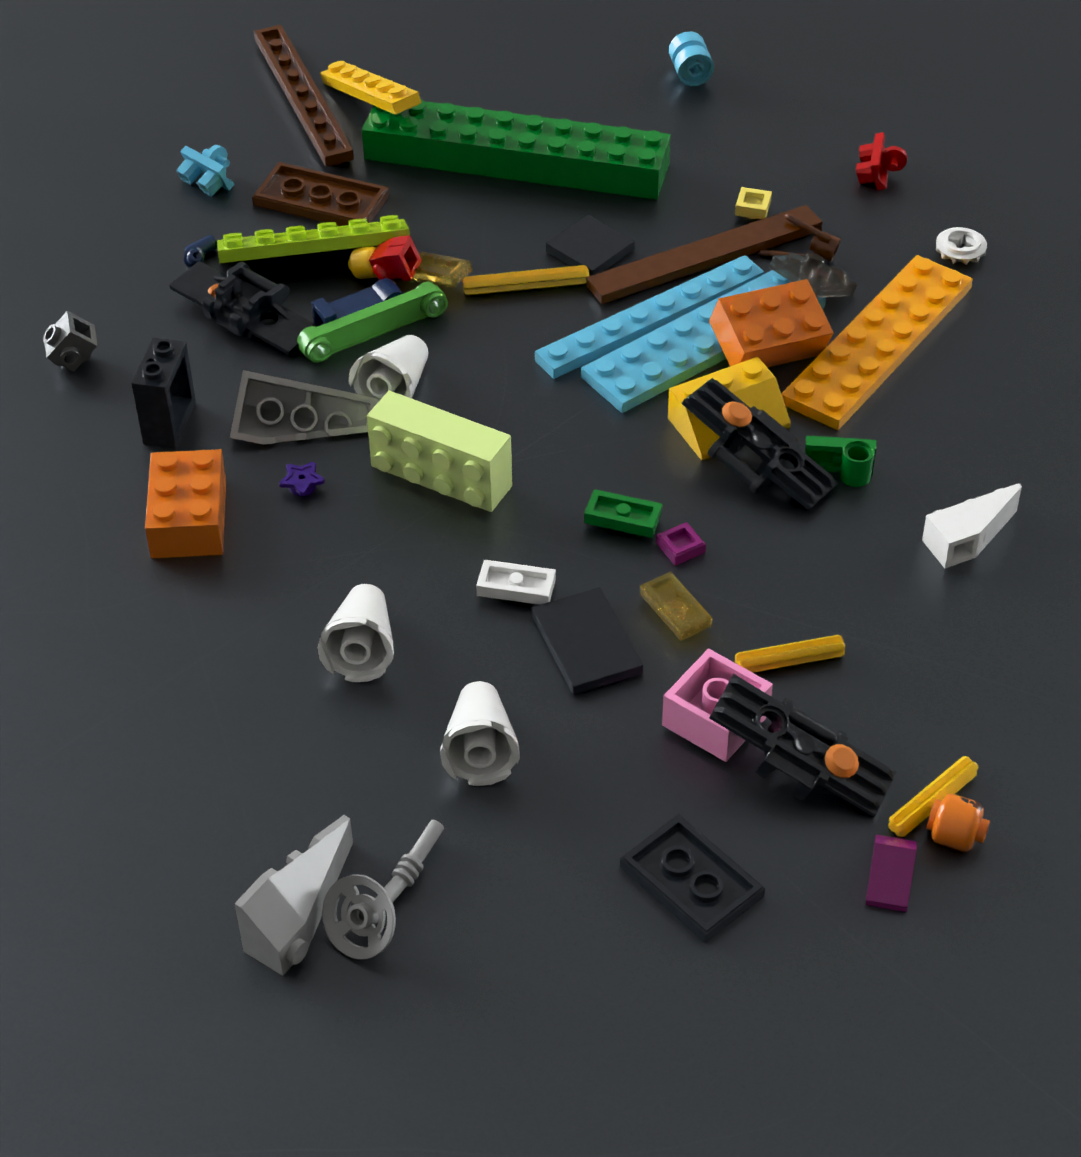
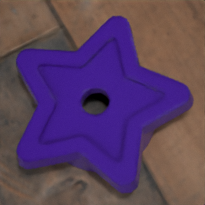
M310 462L303 466L287 464V476L280 480L279 487L289 488L290 492L294 495L306 496L314 492L317 485L324 484L325 480L316 473L317 466L315 462Z

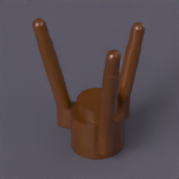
M786 214V220L814 235L809 250L813 251L814 254L808 255L773 250L759 251L760 256L806 261L821 266L824 260L833 261L841 238L824 231L822 232L791 214Z

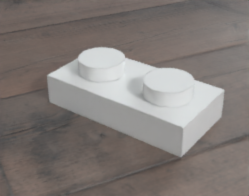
M484 560L476 585L477 596L538 605L550 602L556 581V569Z

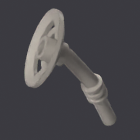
M436 820L429 822L410 853L404 854L401 857V861L397 863L396 868L391 873L393 878L384 888L374 879L359 874L343 877L330 887L324 898L322 918L328 938L341 953L354 959H368L386 949L395 931L396 917L393 902L406 887H411L414 884V880L417 879L419 873L423 870L422 862L444 830V826ZM356 885L367 886L378 895L374 898L368 894H360ZM343 894L344 896H346V898L344 899L341 907L342 921H338L337 906L339 899ZM386 913H387V925H386V930H385V932H384V935L381 937L380 933L382 932V930H383V928H384V926H385ZM352 931L359 936H368V947L352 943L347 939L346 935Z

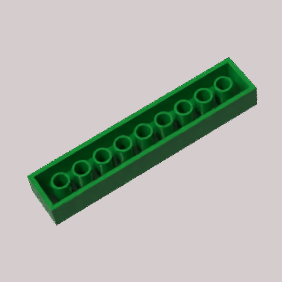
M421 100V104L396 115L373 105L362 128L364 160L655 200L659 198L670 164L671 134L660 133L655 130L630 129L625 126L600 125L595 122L585 123L569 119L541 117L539 115L517 114L510 111H494L480 107L456 106L450 103L441 104Z

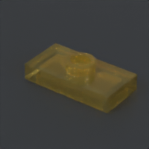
M421 251L419 256L422 262L412 279L423 282L429 281L436 285L454 288L473 269L469 260Z
M671 571L640 585V595L680 641L712 626V617Z

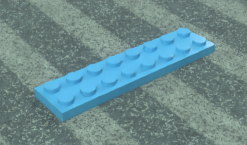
M783 264L581 367V378L617 410L624 413L726 359L709 323L719 298L803 279ZM811 286L821 308H824L826 296Z

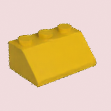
M759 357L669 388L668 420L701 460L710 457L707 452L720 436L682 405V402L711 378L719 381L750 408L755 406L758 410H764L785 429L790 428L791 425L776 377Z

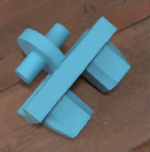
M185 145L180 151L184 161L176 172L183 182L191 185L201 175L202 177L197 181V185L205 194L211 197L220 187L230 191L235 185L232 180L226 177V168L230 165V161L227 159L228 153L224 147L214 145L210 149H204L201 154Z

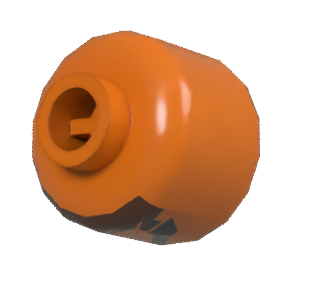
M950 793L942 800H935L926 829L932 831V839L935 843L961 852H968L973 848L975 842L984 843L990 820L983 818L984 807L980 802Z

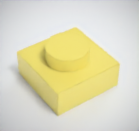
M741 187L735 205V215L749 219L766 218L771 204L772 191Z

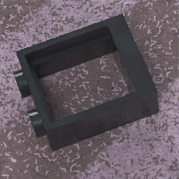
M153 338L131 383L142 441L145 445L176 449L196 404L187 344L184 341Z

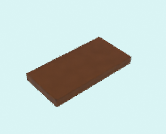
M278 162L252 196V202L254 206L325 223L335 222L338 226L349 225L348 221L353 219H367V222L371 223L390 194L389 187Z

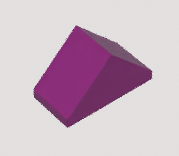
M876 835L865 905L907 912L917 851L916 841Z

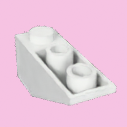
M1018 483L1006 488H1000L992 493L968 499L963 503L943 510H936L926 515L922 541L944 569L976 558L1017 512L1022 486Z

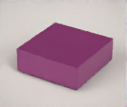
M687 522L656 535V544L675 566L706 552V543Z

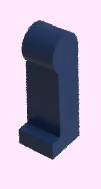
M385 278L377 281L372 288L369 287L330 303H327L322 297L311 302L313 323L321 326L401 295L403 292L391 279Z

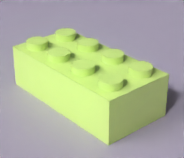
M390 390L368 413L367 425L372 467L489 512H493L512 487L511 435Z

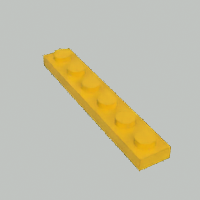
M345 61L334 62L328 66L329 69L320 72L323 84L395 115L422 103L418 91L348 64Z

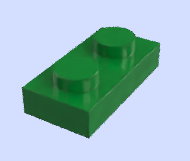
M594 489L584 512V523L653 538L662 515L663 504Z

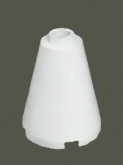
M406 335L358 358L351 367L348 380L350 387L353 385L357 394L378 398L377 403L388 390L412 399L428 358V348L419 337Z
M360 584L355 586L320 635L317 647L319 659L326 670L333 675L334 671L345 675V680L368 682L381 677L393 660L394 644L385 596L374 585Z
M481 681L469 683L462 689L440 747L442 766L447 773L456 780L457 776L467 779L469 785H493L506 779L511 774L513 766L516 763L518 764L520 759L519 743L499 694L494 686Z

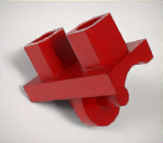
M884 132L875 134L874 143L860 145L859 158L861 163L856 165L859 184L875 182L877 191L887 188L889 171L902 170L908 160L906 151L901 147H884Z

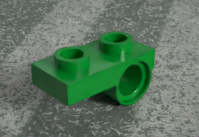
M806 435L804 453L827 472L840 473V479L846 485L861 487L868 484L871 480V475H873L876 440Z

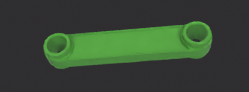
M429 281L423 282L416 289L321 326L307 327L300 332L297 342L300 350L309 360L316 363L323 362L331 354L428 316L437 317L446 310L448 300L445 293L436 284Z

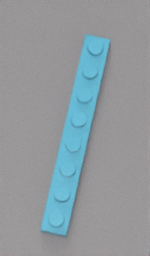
M741 256L536 350L535 362L555 379L764 274V271L747 256Z

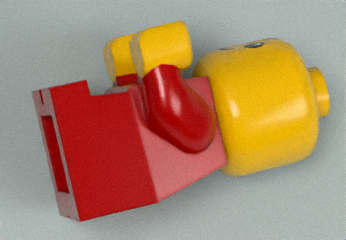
M408 235L393 237L377 245V247L371 246L354 249L351 252L348 266L354 277L358 279L378 278L381 280L388 278L393 281L394 278H402L403 281H411L422 260L411 236Z

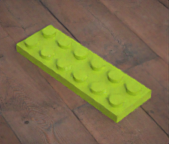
M387 215L380 217V222L368 223L367 219H353L348 221L349 225L337 227L335 222L317 224L318 229L305 230V226L287 227L284 233L274 234L272 229L258 230L254 232L255 236L242 237V233H229L223 235L222 240H217L219 264L377 246L393 237L410 235V230L405 220L399 219L398 215Z

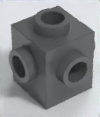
M66 311L55 325H50L43 337L46 358L53 364L63 366L73 372L83 362L90 359L93 351L98 346L95 325L69 311Z

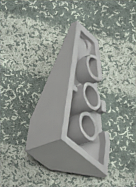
M243 370L230 438L265 445L368 432L367 415L377 404L378 398Z
M343 815L315 835L308 850L304 853L298 850L293 851L287 856V865L279 871L270 868L264 872L235 903L243 951L282 976L293 964L300 963L307 954L322 917L324 898L330 887L338 880L353 844L350 818Z

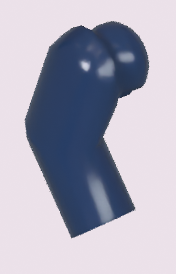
M208 235L186 246L183 257L184 264L190 269L199 261L204 263L205 255L217 249L215 238L212 235Z

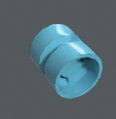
M692 31L683 32L671 41L669 55L682 83L689 86H698L711 78L714 72V63L702 36Z

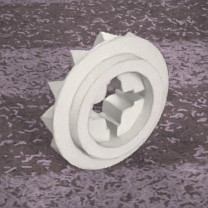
M955 227L946 229L936 239V252L941 253L942 259H951L953 264L957 261L965 265L969 261L978 262L980 257L985 256L987 249L985 238L980 233L968 228Z

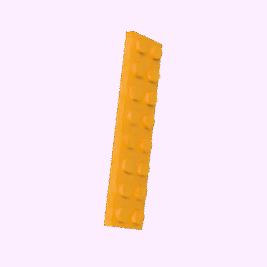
M916 255L781 393L785 406L838 431L972 288L973 278L933 262L928 258Z

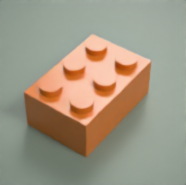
M808 279L719 298L709 319V323L729 366L755 357H759L767 368L815 357L827 347L834 334Z
M222 449L151 453L145 532L151 558L223 555L226 474Z

